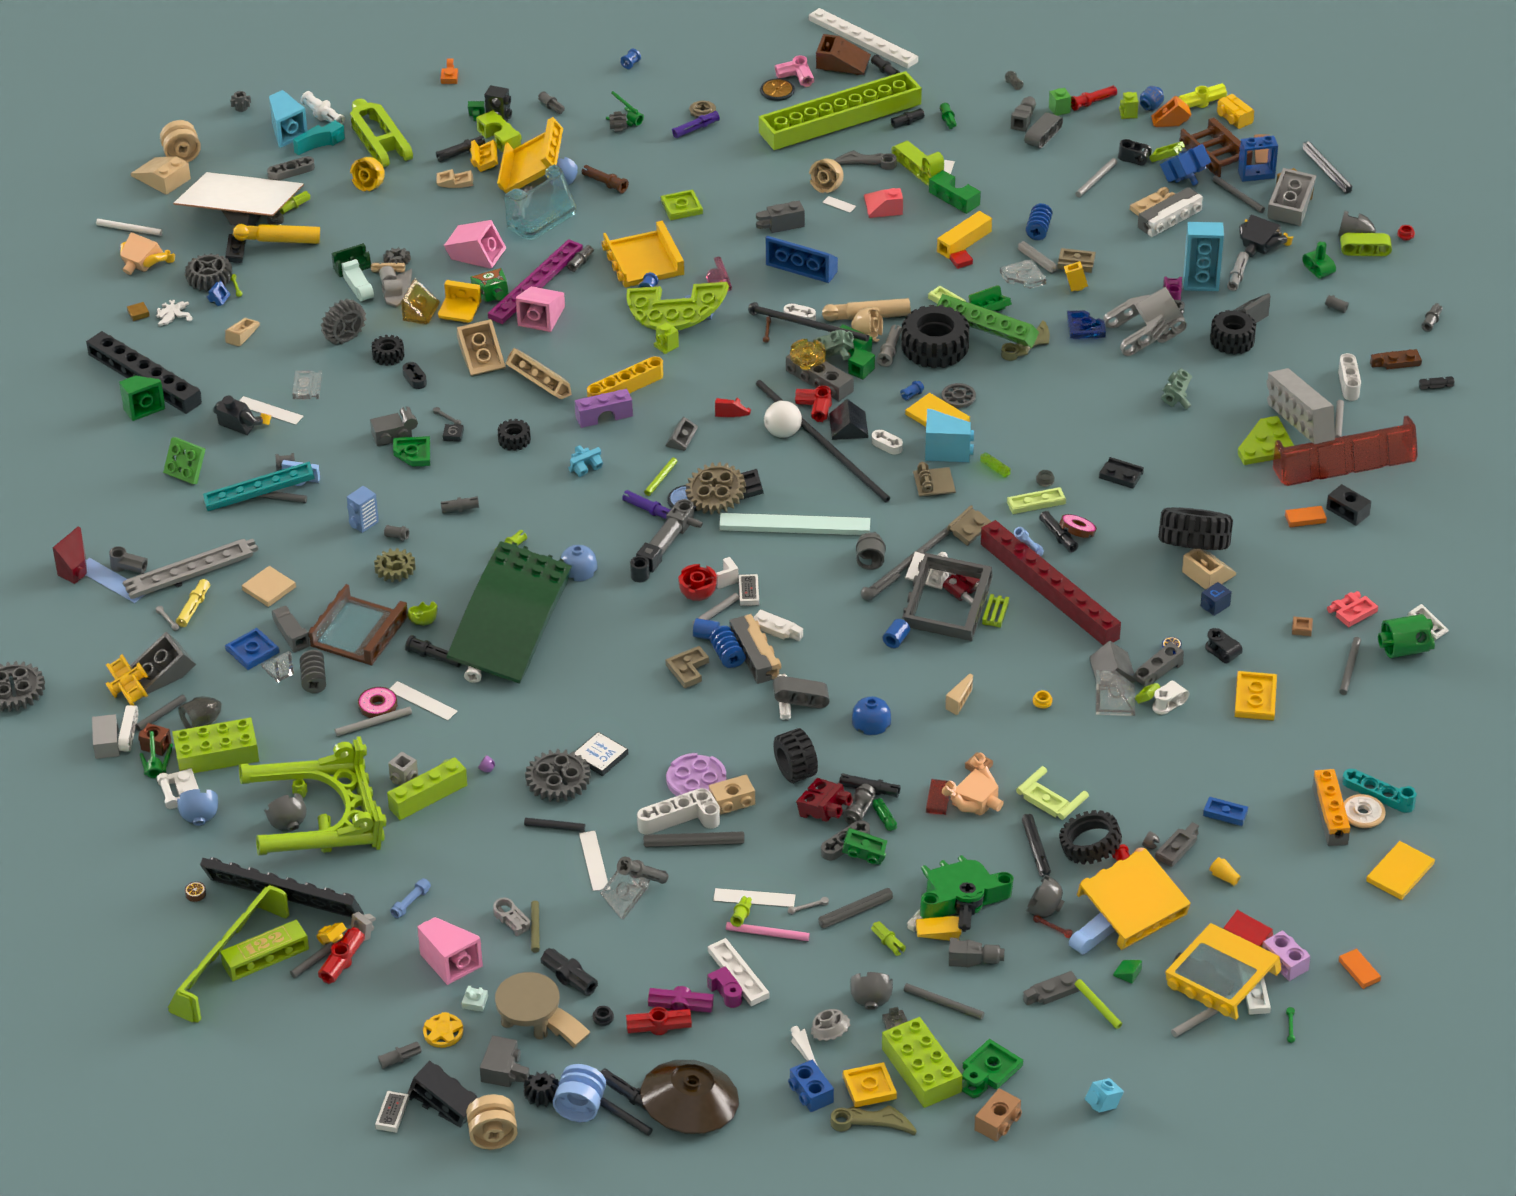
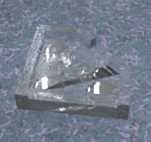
M1032 259L1000 267V274L1007 283L1024 284V287L1030 289L1046 285L1045 276Z

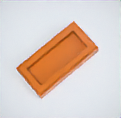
M1322 506L1285 510V517L1289 527L1326 523L1327 520Z
M1357 948L1339 956V962L1362 989L1380 982L1381 976Z

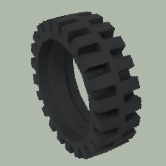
M1092 810L1089 814L1088 811H1085L1082 816L1080 813L1077 814L1076 819L1070 818L1069 823L1066 822L1063 825L1064 828L1060 830L1061 833H1059L1062 849L1070 861H1074L1077 864L1080 862L1083 865L1087 861L1089 864H1094V860L1101 862V858L1107 859L1109 854L1113 855L1115 849H1119V844L1122 843V834L1117 820L1109 812L1104 813V811L1099 810L1097 813L1096 810ZM1092 829H1105L1109 831L1103 839L1094 844L1085 846L1073 844L1076 837Z

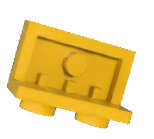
M475 140L471 141V163L474 167H477L482 172L498 165L497 144L494 140L478 146Z

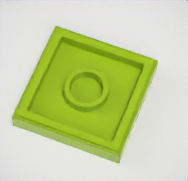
M694 190L660 196L661 203L670 221L703 214V208Z

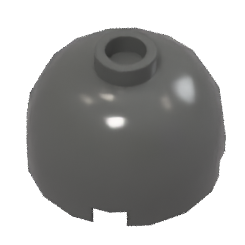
M294 793L295 797L289 798V795H284L268 804L269 809H265L264 812L274 828L283 831L288 830L289 832L299 828L307 812L306 805L300 794Z
M1045 875L1041 880L1042 885L1036 888L1026 909L1027 912L1037 917H1048L1054 911L1059 912L1065 902L1061 900L1063 895L1061 885L1055 879Z
M867 972V976L861 977V973L856 974L850 979L851 994L858 1004L865 1006V1009L875 1010L878 1006L888 1002L892 995L893 979L889 980V975L878 972Z

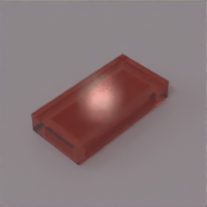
M931 779L926 813L946 815L949 796L942 794V788L948 781Z

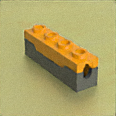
M1335 769L1314 770L1312 788L1327 845H1348L1350 825Z

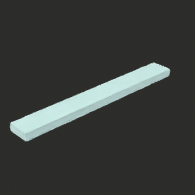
M721 513L719 527L723 531L863 535L870 532V518Z

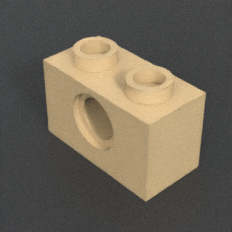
M747 774L709 785V791L720 807V815L755 805V789Z

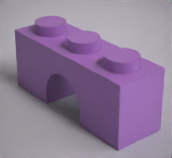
M627 389L575 400V416L580 428L597 425L599 415L605 411H611L615 420L633 416L632 398Z

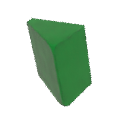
M1123 960L1113 973V976L1132 984L1142 970V960Z

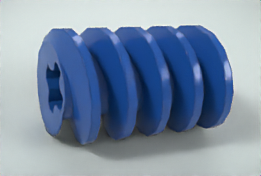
M1039 203L1031 209L1026 233L1033 240H1042L1047 235L1053 214L1052 209L1048 205Z
M720 626L715 629L710 636V642L722 664L727 668H735L744 663L746 655L737 642L731 628Z

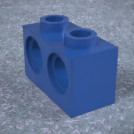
M813 1059L790 1069L789 1086L792 1091L797 1092L803 1106L806 1105L810 1112L834 1103V1088Z

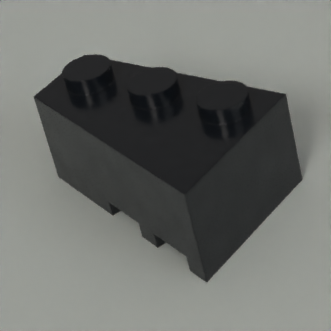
M430 1060L413 1077L407 1093L410 1101L413 1098L423 1103V1108L428 1110L431 1107L439 1111L438 1116L460 1128L467 1121L466 1110L469 1104L477 1099L475 1093L465 1089L457 1079L451 1078L439 1065L432 1063Z

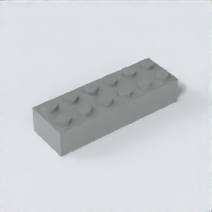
M1289 368L1268 372L1267 387L1269 389V396L1267 400L1269 406L1312 443L1318 444L1335 440L1333 405Z

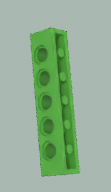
M945 294L941 295L937 306L944 305L946 308L951 307L954 311L958 310L967 319L969 327L1030 348L1033 347L1039 331L1032 324Z

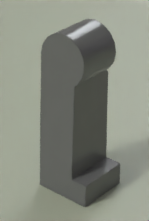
M287 606L272 610V617L276 626L294 653L310 647L307 630L300 626ZM295 640H302L303 643L296 645Z
M1172 642L1168 643L1137 669L1134 674V680L1144 687L1153 684L1155 680H1158L1172 668H1179L1183 665L1184 651Z

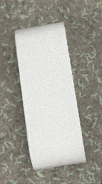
M1342 354L1340 356L1338 374L1343 397L1346 400L1355 401L1359 398L1361 387L1357 360L1352 354Z

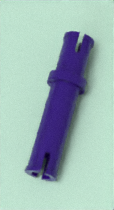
M713 111L705 116L700 115L693 121L673 128L672 134L675 138H679L699 128H706L709 124L719 121L720 116L717 111Z
M629 490L624 492L628 496H622L623 501L650 512L652 516L666 519V515L671 510L662 506L657 501L653 502Z

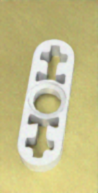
M127 705L125 708L118 739L119 751H131L136 730L135 725L138 721L137 706Z

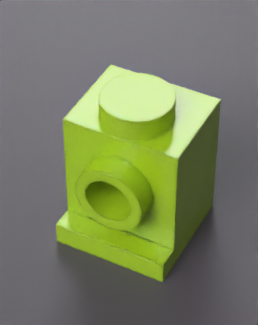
M1137 92L1123 93V99L1120 100L1119 106L1121 119L1138 118L1139 101Z
M668 322L656 327L654 347L664 354L679 347L678 330Z

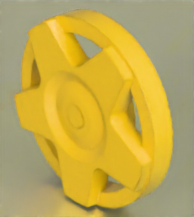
M442 1012L426 1020L423 1027L426 1042L438 1048H446L456 1044L462 1038L464 1032L461 1020L447 1012ZM459 1031L457 1036L454 1037L453 1033ZM440 1039H443L445 1042H437V1041L440 1040Z

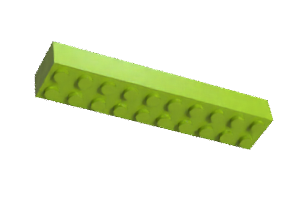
M907 71L761 115L759 116V133L773 150L781 149L921 105L922 88Z

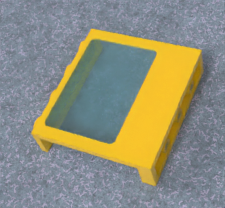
M1210 923L1165 971L1167 985L1172 990H1177L1190 999H1195L1206 1007H1212L1222 1015L1237 1020L1239 1018L1238 1004L1268 972L1277 976L1281 971V964L1278 955Z

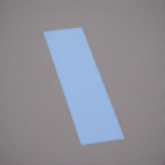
M91 558L86 560V576L133 603H136L144 596L131 599L126 588L123 586V581L127 580L125 577Z

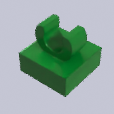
M468 101L469 116H473V121H477L476 117L486 113L485 101Z

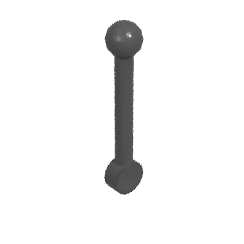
M439 407L433 408L434 414H440L454 424L461 425L460 420H455L443 413Z

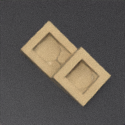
M453 169L437 173V185L446 188L473 186V174L471 170L454 174Z
M557 1008L553 1016L548 1019L547 1027L556 1036L560 1034L573 1048L590 1034V1031L584 1025L560 1008Z

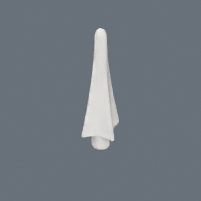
M798 1026L792 1027L790 1030L793 1036L791 1043L807 1061L813 1059L816 1063L806 1030L800 1031Z

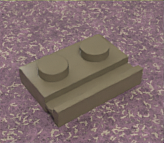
M1061 248L1057 269L1065 270L1064 266L1081 261L1084 272L1092 273L1096 252Z
M970 505L948 525L947 530L954 532L953 535L968 546L981 534V527L991 523V521L978 510L975 511L973 506Z

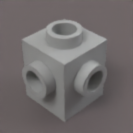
M400 752L388 763L390 780L394 784L402 785L418 776L417 760L404 752Z

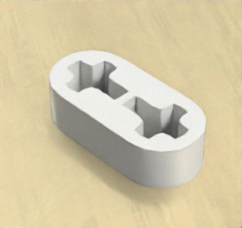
M787 304L784 306V313L816 321V311L813 308L797 304Z
M875 430L872 433V444L875 447L893 455L900 454L903 451V441L899 437L884 430Z

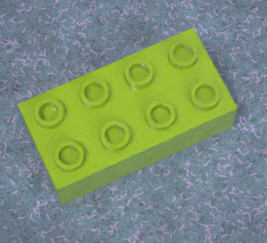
M251 717L172 731L179 771L192 768L193 773L237 766L239 764L259 762L258 747Z
M920 1017L882 1032V1050L923 1108L962 1092V1074Z

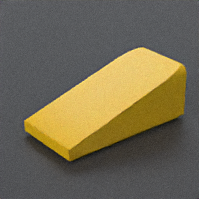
M957 916L916 919L915 921L917 937L950 941V938H958L959 940L962 929L958 928L959 917Z

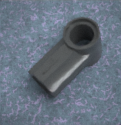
M121 546L110 549L109 556L112 570L120 572L127 569L144 574L148 558L126 553V549Z

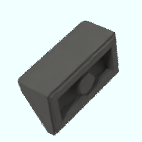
M683 416L677 423L665 446L685 451L698 426Z

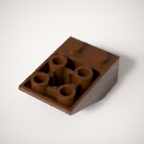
M823 34L816 51V69L864 75L871 54L840 36Z

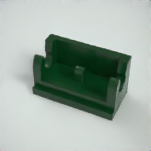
M362 243L332 253L333 269L339 277H343L342 263L357 259L361 271L371 268L369 251L366 252L365 244Z

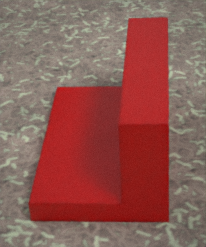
M1239 910L1233 914L1223 927V929L1259 947L1262 946L1263 941L1273 936L1272 928Z

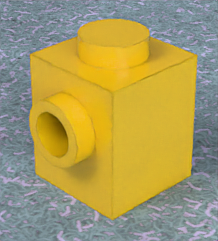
M1081 261L1064 266L1071 292L1081 291L1088 287Z

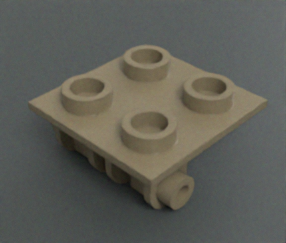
M922 461L917 466V470L913 471L919 496L956 493L950 467L929 469L928 464Z

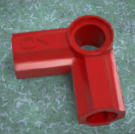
M824 385L817 387L815 390L796 389L795 403L813 405L812 419L816 420V422H823L827 419L829 408L832 406L831 390L828 386Z

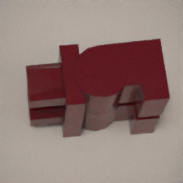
M816 778L807 788L808 791L805 790L796 801L800 817L808 818L811 815L816 819L822 818V821L828 822L831 817L839 818L843 811L842 805L849 806L853 799L850 792L844 791L843 784H836Z

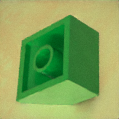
M133 376L119 381L123 409L132 421L165 409L160 379Z

